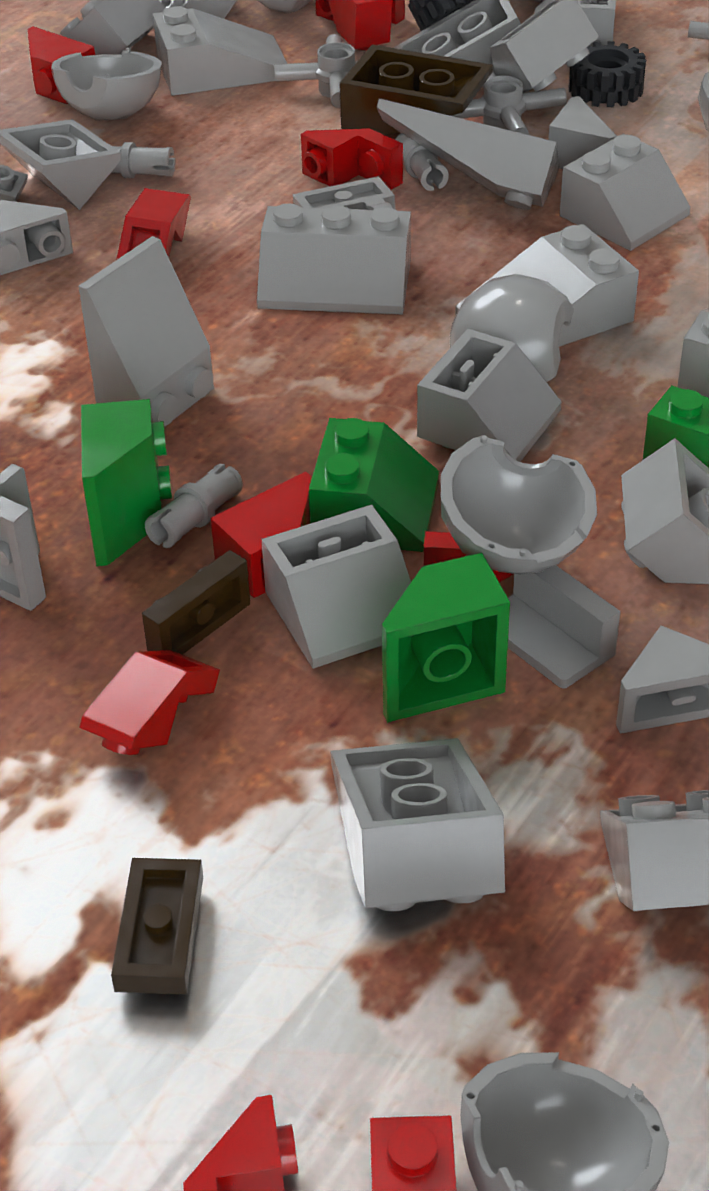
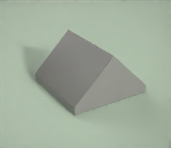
M73 119L0 130V144L34 177L79 210L121 161V152Z

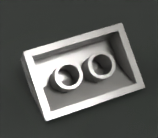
M290 203L268 206L260 239L257 309L403 315L411 263V211H397L390 207H380L374 210L348 209L341 205H333L326 208H309Z

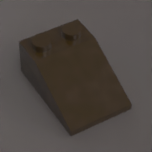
M371 45L340 81L341 129L370 128L386 136L399 132L382 121L377 109L379 98L449 116L463 113L492 74L493 65Z

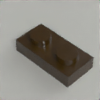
M229 550L208 566L201 568L193 577L165 597L155 601L151 607L142 612L147 651L171 650L183 655L249 606L250 592L247 560Z
M132 858L111 972L114 992L187 994L204 877L201 859Z

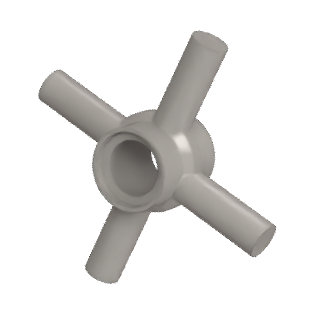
M331 34L327 37L326 44L320 46L317 50L318 62L274 64L275 81L318 80L319 92L323 96L331 98V103L334 107L340 108V81L358 61H355L354 47L343 43L339 35Z
M492 72L482 86L484 88V95L480 99H473L463 113L453 115V117L463 119L483 116V124L529 135V131L521 119L522 113L525 110L564 106L567 103V94L565 88L523 93V83L521 80L512 76H496Z

